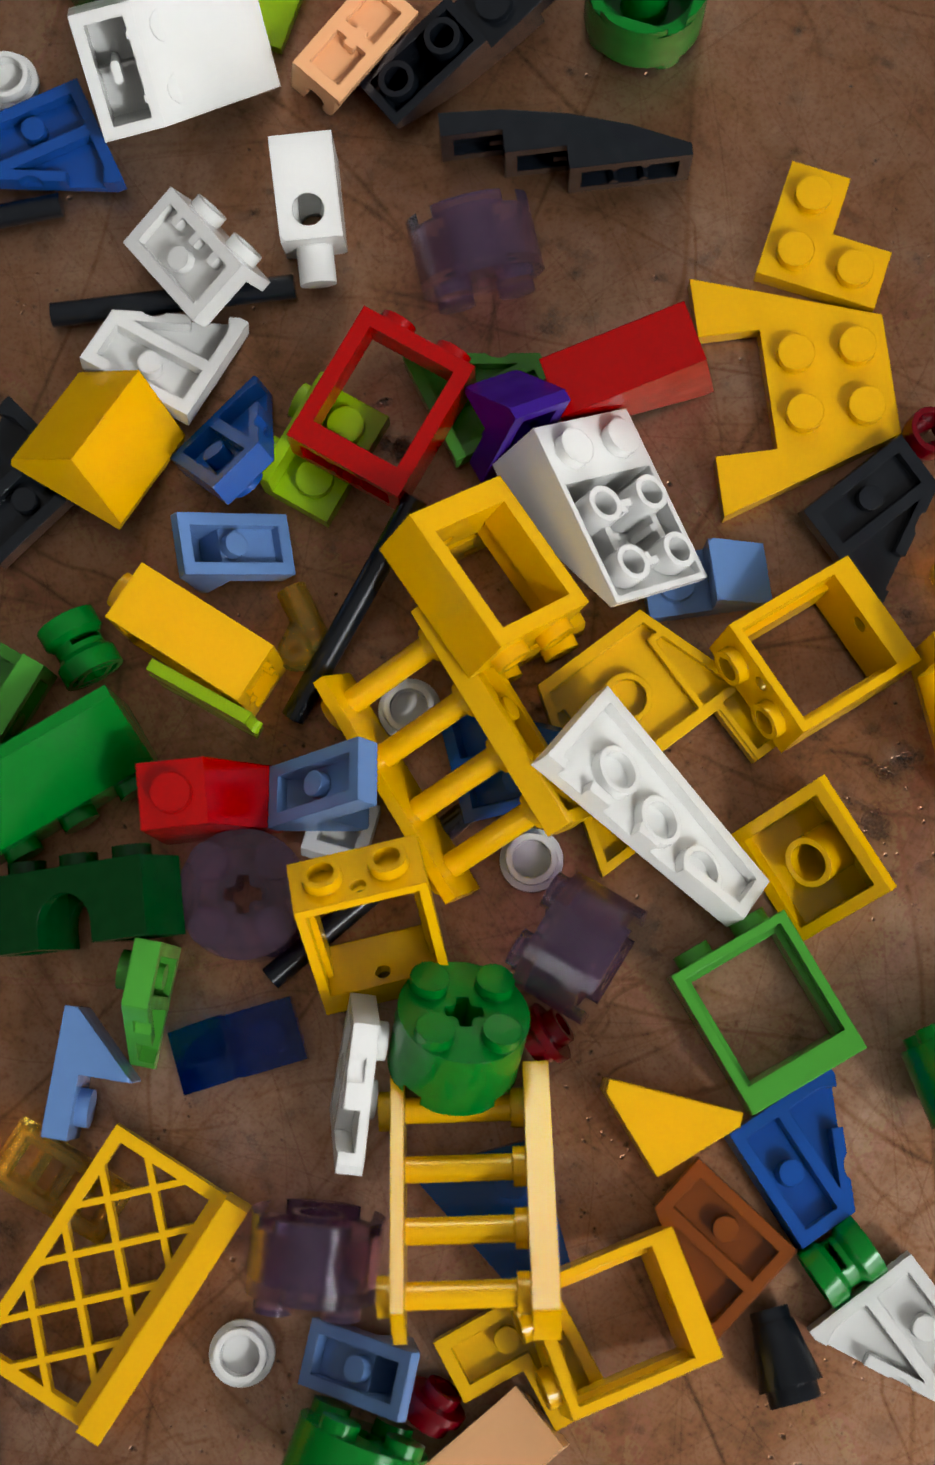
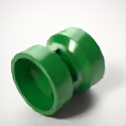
M92 605L78 606L61 613L43 625L37 633V637L44 650L48 654L55 655L59 661L60 668L58 674L68 691L81 690L101 681L116 671L124 661L116 646L112 642L104 640L100 633L102 622Z
M851 1216L833 1227L829 1237L820 1243L812 1242L804 1249H798V1252L795 1254L812 1282L833 1309L850 1298L852 1288L861 1281L873 1282L888 1272L882 1257ZM833 1257L837 1258L844 1270L841 1271Z

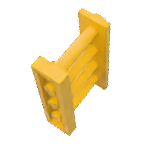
M418 606L411 611V614L421 628L418 630L419 638L357 683L351 673L322 676L313 684L322 698L321 708L325 717L336 729L342 731L347 740L359 736L378 743L377 791L403 835L406 837L417 834L431 891L440 895L446 905L469 896L480 889L469 870L470 868L532 827L536 826L543 829L546 835L550 837L574 828L591 817V814L531 765L548 744L505 674H498L495 668L491 667L468 679ZM433 659L441 662L454 682L451 687L452 693L389 737L370 704ZM468 714L471 717H475L488 738L485 742L486 748L422 792L403 759ZM498 771L509 772L522 794L520 796V804L455 847L449 835L444 831L436 813Z
M549 1060L522 1061L523 1087H512L510 1094H503L496 1099L494 1107L476 1115L450 1116L432 1112L419 1105L421 1097L407 1098L406 1086L404 1085L402 1092L391 1076L390 1091L378 1092L379 1132H390L389 1275L376 1277L377 1319H390L393 1345H407V1311L518 1307V1315L532 1314L533 1341L561 1340L562 1307ZM511 1121V1128L524 1127L525 1146H512V1153L407 1156V1124ZM513 1180L514 1187H527L528 1207H514L515 1214L407 1218V1184ZM516 1242V1250L529 1249L530 1271H517V1278L407 1282V1246Z

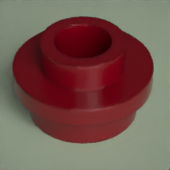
M538 1003L529 1006L530 1028L525 1043V1048L535 1061L549 1060V1064L553 1061L562 1064L570 1059L571 1052L568 1044L574 1041V1035L563 1015L555 1007L546 1010Z
M430 1375L428 1378L415 1376L407 1420L424 1434L436 1439H442L449 1430L459 1429L466 1418L465 1411L460 1404L462 1398L458 1390L440 1376Z

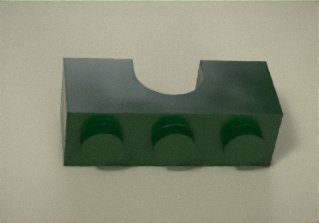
M132 843L111 847L112 858L99 860L98 852H78L59 855V867L47 869V861L42 860L7 864L8 875L0 876V957L35 956L80 949L78 924L84 906L90 918L92 942H134L135 937L149 940L186 934L179 855L152 854L151 843Z

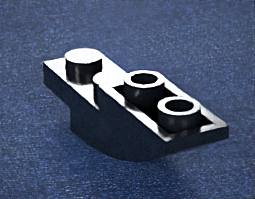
M443 0L381 58L359 85L397 129H400L450 99L509 54L544 23L541 13L555 0H457L454 3L452 0Z

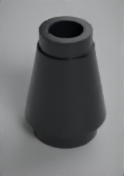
M788 1304L749 1314L753 1326L752 1336L759 1395L766 1394L770 1410L821 1397L822 1394L817 1379L823 1378V1375L794 1318L791 1317Z

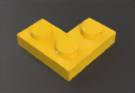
M792 161L753 281L829 305L873 312L892 252L833 234L851 178Z
M561 1298V1340L557 1341L577 1390L603 1379L604 1376ZM488 1308L433 1340V1344L464 1404L524 1371L555 1432L573 1422L561 1416L558 1408L551 1411L547 1408L534 1375V1371L543 1366L534 1342L524 1344L513 1322L510 1308Z

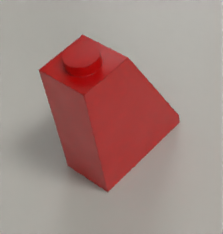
M684 301L539 359L546 377L544 381L565 389L571 399L561 416L562 421L625 408L631 416L714 392L707 359Z
M205 756L135 764L141 831L166 845L293 832L276 831L268 828L270 765Z

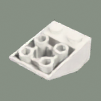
M97 0L68 9V22L105 143L164 128L280 87L258 0Z
M626 408L535 427L492 464L497 476L500 475L557 557L610 607L697 583L708 577Z

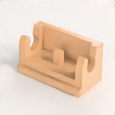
M346 0L293 60L291 86L303 97L310 90L315 92L324 103L322 106L324 112L328 115H333L395 42L405 33L418 17L419 12L405 0Z
M515 1386L426 1465H547L570 1443L559 1430L555 1432L548 1416L527 1391L523 1392L519 1386Z

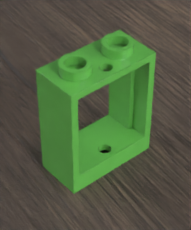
M762 907L748 914L745 919L728 926L734 938L712 950L708 941L704 940L675 957L673 960L679 970L666 977L745 1113L751 1115L759 1113L867 1048L785 910L768 917ZM771 936L829 1033L749 1080L692 982Z

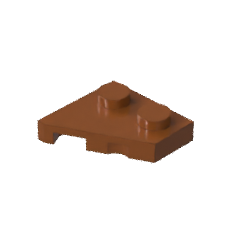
M698 1156L654 1203L661 1226H673L717 1340L798 1252L793 1244Z

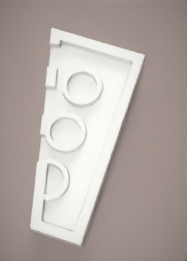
M609 686L592 695L531 764L726 927L745 919L770 882Z

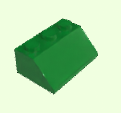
M105 684L0 745V865L5 862L10 864L34 858L44 850L41 841L62 829L68 835L87 827L100 817L97 809L118 796L121 802L138 797L135 764L160 761L129 705Z

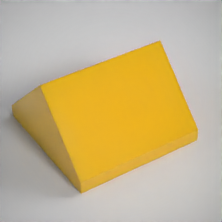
M139 370L79 372L13 456L11 466L120 530L170 462V457L181 447L186 435Z
M825 774L731 834L770 882L764 889V892L777 912L785 910L803 941L897 887Z
M602 1077L601 1092L646 1167L657 1178L741 1126L742 1112Z

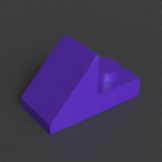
M519 370L509 371L465 387V394L485 428L482 432V438L469 461L479 481L484 482L497 477L492 464L531 429L558 423L571 401L565 389Z

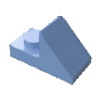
M175 512L170 515L179 578L201 593H209L229 581H284L296 575L286 514Z
M709 538L706 540L703 549L695 550L708 576L706 579L644 598L646 613L658 622L756 609L772 600L763 543Z
M357 736L270 766L268 828L276 831H362L368 829L369 808L377 806L378 743Z
M65 1005L40 1137L69 1141L80 1138L81 1128L88 1129L91 1126L97 1102V1090L89 1088L91 1077L125 1083L141 1082L137 1072L130 1065L125 1055L90 1007Z
M312 1317L298 1384L394 1422H406L420 1351L414 1338L407 1336V1345H393L392 1335H377L328 1317Z

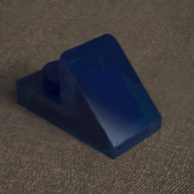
M292 996L231 1014L213 1016L167 1033L184 1096L309 1059Z

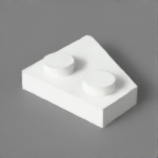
M112 309L79 358L82 369L87 372L139 370L171 416L189 426L248 337L249 322L242 318L229 317L228 324L209 323L204 328L192 322L187 314L165 313L161 316H149L142 311Z
M350 992L329 1107L335 1174L362 1176L369 1119H374L378 1100V1080H374L376 1061L385 1060L389 1042V1022L380 1021L376 995Z
M905 1251L887 1265L888 1272L873 1282L866 1281L851 1293L848 1300L835 1309H829L806 1328L816 1341L826 1346L828 1344L861 1361L868 1368L888 1378L892 1377L909 1386L913 1391L935 1402V1285L912 1254Z

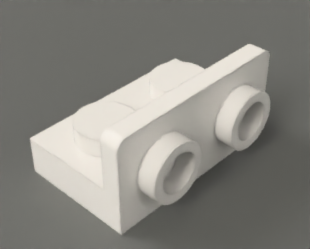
M170 187L123 243L193 322L206 328L246 282L262 292L271 282L256 266L262 259L261 255L237 233L234 232L230 237L221 228V225L226 221L225 216L209 200L198 194L192 201Z

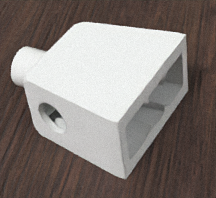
M331 130L268 136L278 229L287 259H297L301 288L318 289L334 286L337 284L334 255L343 254L348 251L339 161ZM309 217H322L314 225L302 224Z

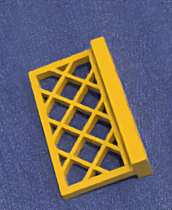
M121 1123L116 1124L0 1302V1329L5 1323L30 1318L37 1352L35 1356L14 1361L0 1352V1375L79 1426L76 1433L98 1447L252 1205L231 1191L229 1194ZM121 1143L144 1158L149 1184L116 1192L112 1191L107 1164ZM155 1166L174 1177V1179L158 1182ZM98 1178H100L103 1195L86 1198ZM186 1185L209 1200L195 1222L170 1228L167 1227L161 1190ZM151 1193L158 1230L122 1238L115 1201ZM105 1203L112 1241L76 1249L71 1220L78 1209ZM187 1233L173 1255L170 1237ZM62 1235L65 1251L49 1255ZM160 1239L165 1262L164 1271L158 1279L131 1285L124 1247ZM114 1250L121 1287L85 1295L78 1258ZM67 1260L75 1298L39 1306L34 1276L41 1266ZM150 1291L136 1312L133 1294ZM25 1292L28 1308L12 1312ZM123 1297L128 1327L122 1336L94 1342L87 1305ZM77 1307L84 1344L48 1352L41 1315ZM113 1348L99 1369L96 1352ZM86 1355L91 1384L79 1403L55 1388L50 1363ZM39 1365L42 1379L25 1368Z

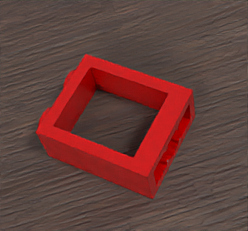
M364 305L286 435L294 454L395 509L404 492L413 494L468 400L465 394V387L476 383L475 366L470 363V356L453 343L438 340L437 344H434L416 334L415 326L400 314L391 310H384L382 314H379ZM372 340L448 381L397 467L321 425Z

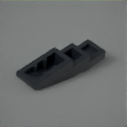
M507 109L438 113L442 162L502 155L505 178L565 171L568 194L688 180L694 155L691 142L632 124L570 113Z

